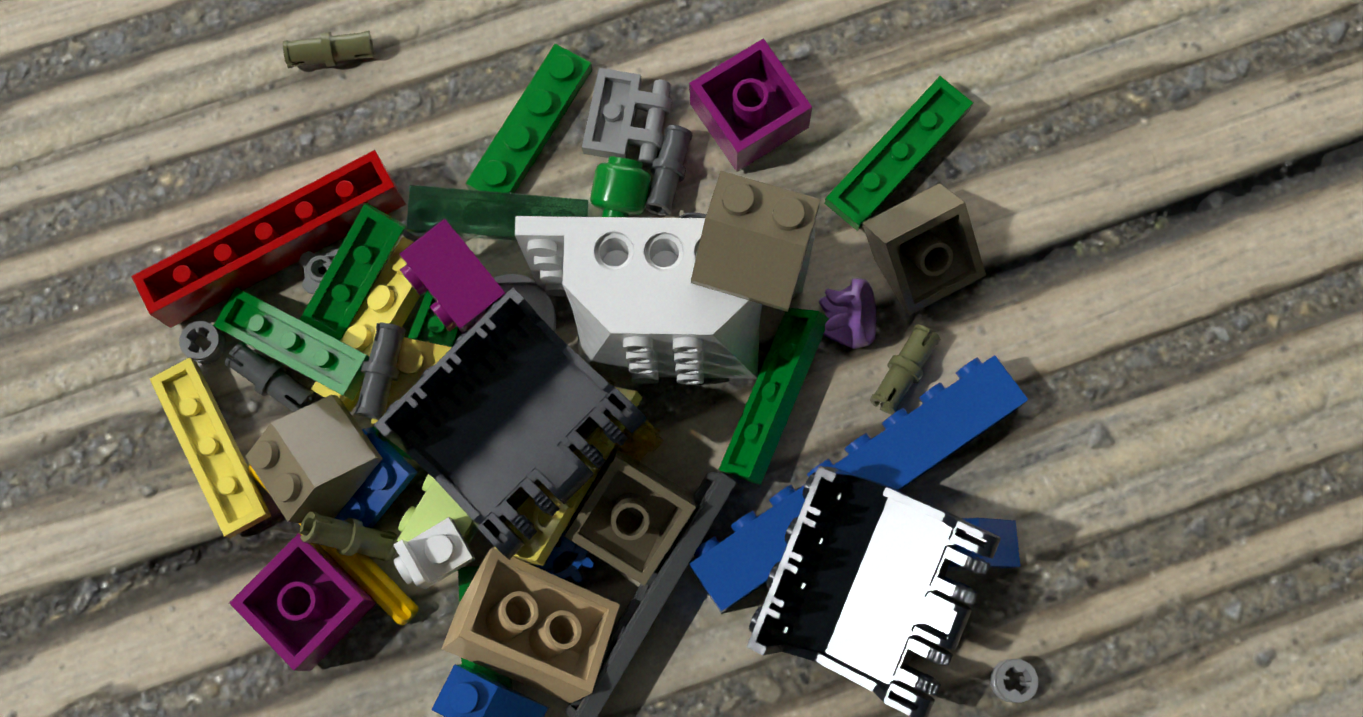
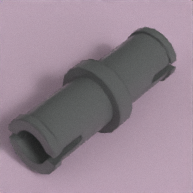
M669 125L665 128V136L659 157L652 162L650 170L653 178L645 209L653 214L661 216L671 214L678 183L684 180L686 168L683 165L693 136L692 132L685 127Z
M377 323L369 361L363 362L361 372L365 376L354 414L374 420H379L385 414L392 382L398 381L400 373L396 366L403 338L406 335L405 328L390 323Z
M244 342L238 343L229 352L231 356L235 357L234 359L230 357L225 359V366L233 369L253 383L256 392L262 396L270 395L293 412L310 405L306 401L307 399L313 401L315 398V392L307 389L287 375L283 365L278 362L270 363L250 349Z

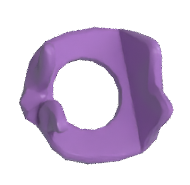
M855 278L852 279L850 286L841 291L826 289V296L819 300V304L826 314L825 316L829 318L825 324L823 335L854 349L870 345L875 340L876 305L874 292L866 279Z

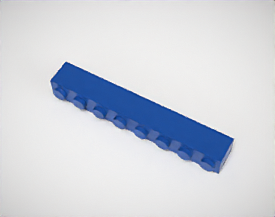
M995 355L984 363L977 357L956 372L959 380L947 388L941 382L936 384L919 397L922 402L921 406L909 414L905 408L898 410L882 422L886 430L872 439L867 433L863 434L844 448L848 453L845 458L834 465L830 459H827L818 466L838 468L900 491L1015 412L1028 401V398ZM818 466L808 472L807 476L809 477L812 473L816 472ZM792 484L785 487L769 499L773 507L760 516H757L754 510L747 513L731 525L735 533L720 543L716 537H713L700 545L695 551L694 556L696 559L689 563L690 568L721 614L767 583L770 571L777 562L781 561L787 547L785 543L787 528L795 517H799L805 502L802 495L804 486L798 490H795Z

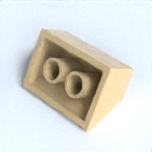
M492 547L457 607L442 650L571 704L592 694L620 604L515 557L509 560L499 550Z

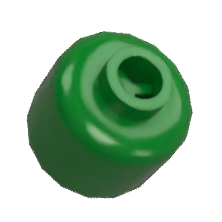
M609 156L608 163H600L596 167L590 202L594 207L603 210L602 217H629V215H639L645 211L651 176L647 171L642 170V162Z

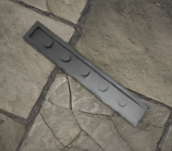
M709 472L706 474L693 496L696 504L695 510L646 585L640 584L610 634L592 694L571 704L569 703L565 710L569 717H598L735 486L736 481L723 473Z

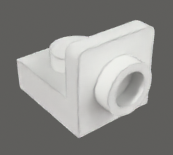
M450 517L408 542L402 539L394 544L399 554V557L394 559V564L399 574L407 584L414 581L417 587L424 589L431 587L475 560L455 522Z

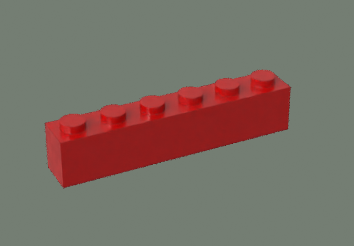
M373 150L131 277L149 314L172 328L229 298L236 287L244 290L298 262L301 255L307 251L315 253L347 236L364 204L368 203L385 214H389L405 206L406 203L377 152Z

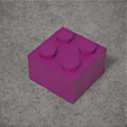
M764 38L689 83L691 107L736 172L809 128L812 106Z
M445 218L400 253L406 264L400 271L420 296L428 291L436 302L430 308L449 332L456 326L462 334L469 331L488 312L491 305L506 294Z
M298 533L229 604L294 671H311L377 603L319 544L303 542L300 538L303 534Z

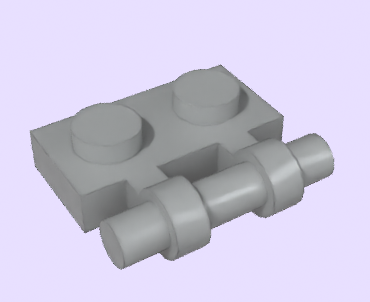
M599 68L582 144L583 154L609 158V156L626 158L629 145L641 148L638 161L642 162L645 166H652V162L657 157V152L661 150L664 135L661 133L664 117L670 114L672 100L669 98L671 84L665 80H655L652 93L640 91L642 84L641 74ZM636 109L648 112L645 129L633 127Z

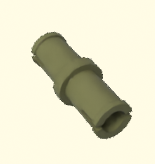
M370 31L332 36L331 32L321 33L319 38L283 41V53L288 68L325 63L327 67L336 66L338 61L374 58Z
M919 324L915 325L912 334L899 355H893L888 362L889 371L870 398L871 403L876 407L880 402L883 403V406L880 408L881 411L891 415L897 412L898 406L912 383H918L923 376L921 369L935 346L941 340L936 332L927 337L931 330L930 328Z
M309 512L304 517L300 527V534H303L300 538L303 542L336 548L337 552L341 555L352 556L358 553L378 558L382 561H389L396 553L394 544L398 542L395 540L397 537L396 533L363 526V523L358 519L347 518L343 521L319 515L316 512Z

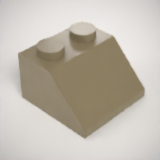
M720 171L705 217L691 283L788 312L816 222L821 199Z
M940 183L862 223L875 262L902 308L909 316L986 276L966 203Z
M329 395L271 422L245 456L287 522L302 523L304 517L309 512H316L319 515L335 518L383 459L341 399L336 395Z
M615 447L589 487L564 537L645 586L695 510L696 504L692 494Z

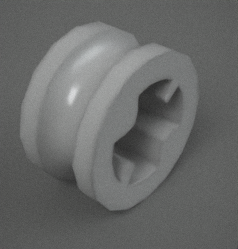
M195 321L188 324L182 330L179 337V346L188 358H192L200 364H211L224 354L226 339L224 334L211 323ZM199 335L204 338L207 337L211 342L207 350L199 348L194 343Z
M1007 659L999 662L993 668L990 674V685L999 699L1006 702L1022 703L1030 700L1035 695L1038 688V676L1030 663L1021 659ZM1008 669L1013 673H1023L1025 682L1019 683L1024 686L1020 693L1016 689H1006L1004 680H1009V677L1005 676Z

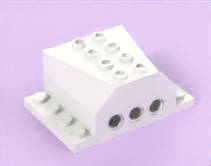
M515 217V237L536 284L543 288L548 295L568 297L578 331L579 356L602 377H632L631 381L638 384L658 383L659 377L677 378V383L686 385L704 383V378L757 379L759 324L762 304L691 283L705 218ZM815 225L793 297L795 293H803L815 239Z

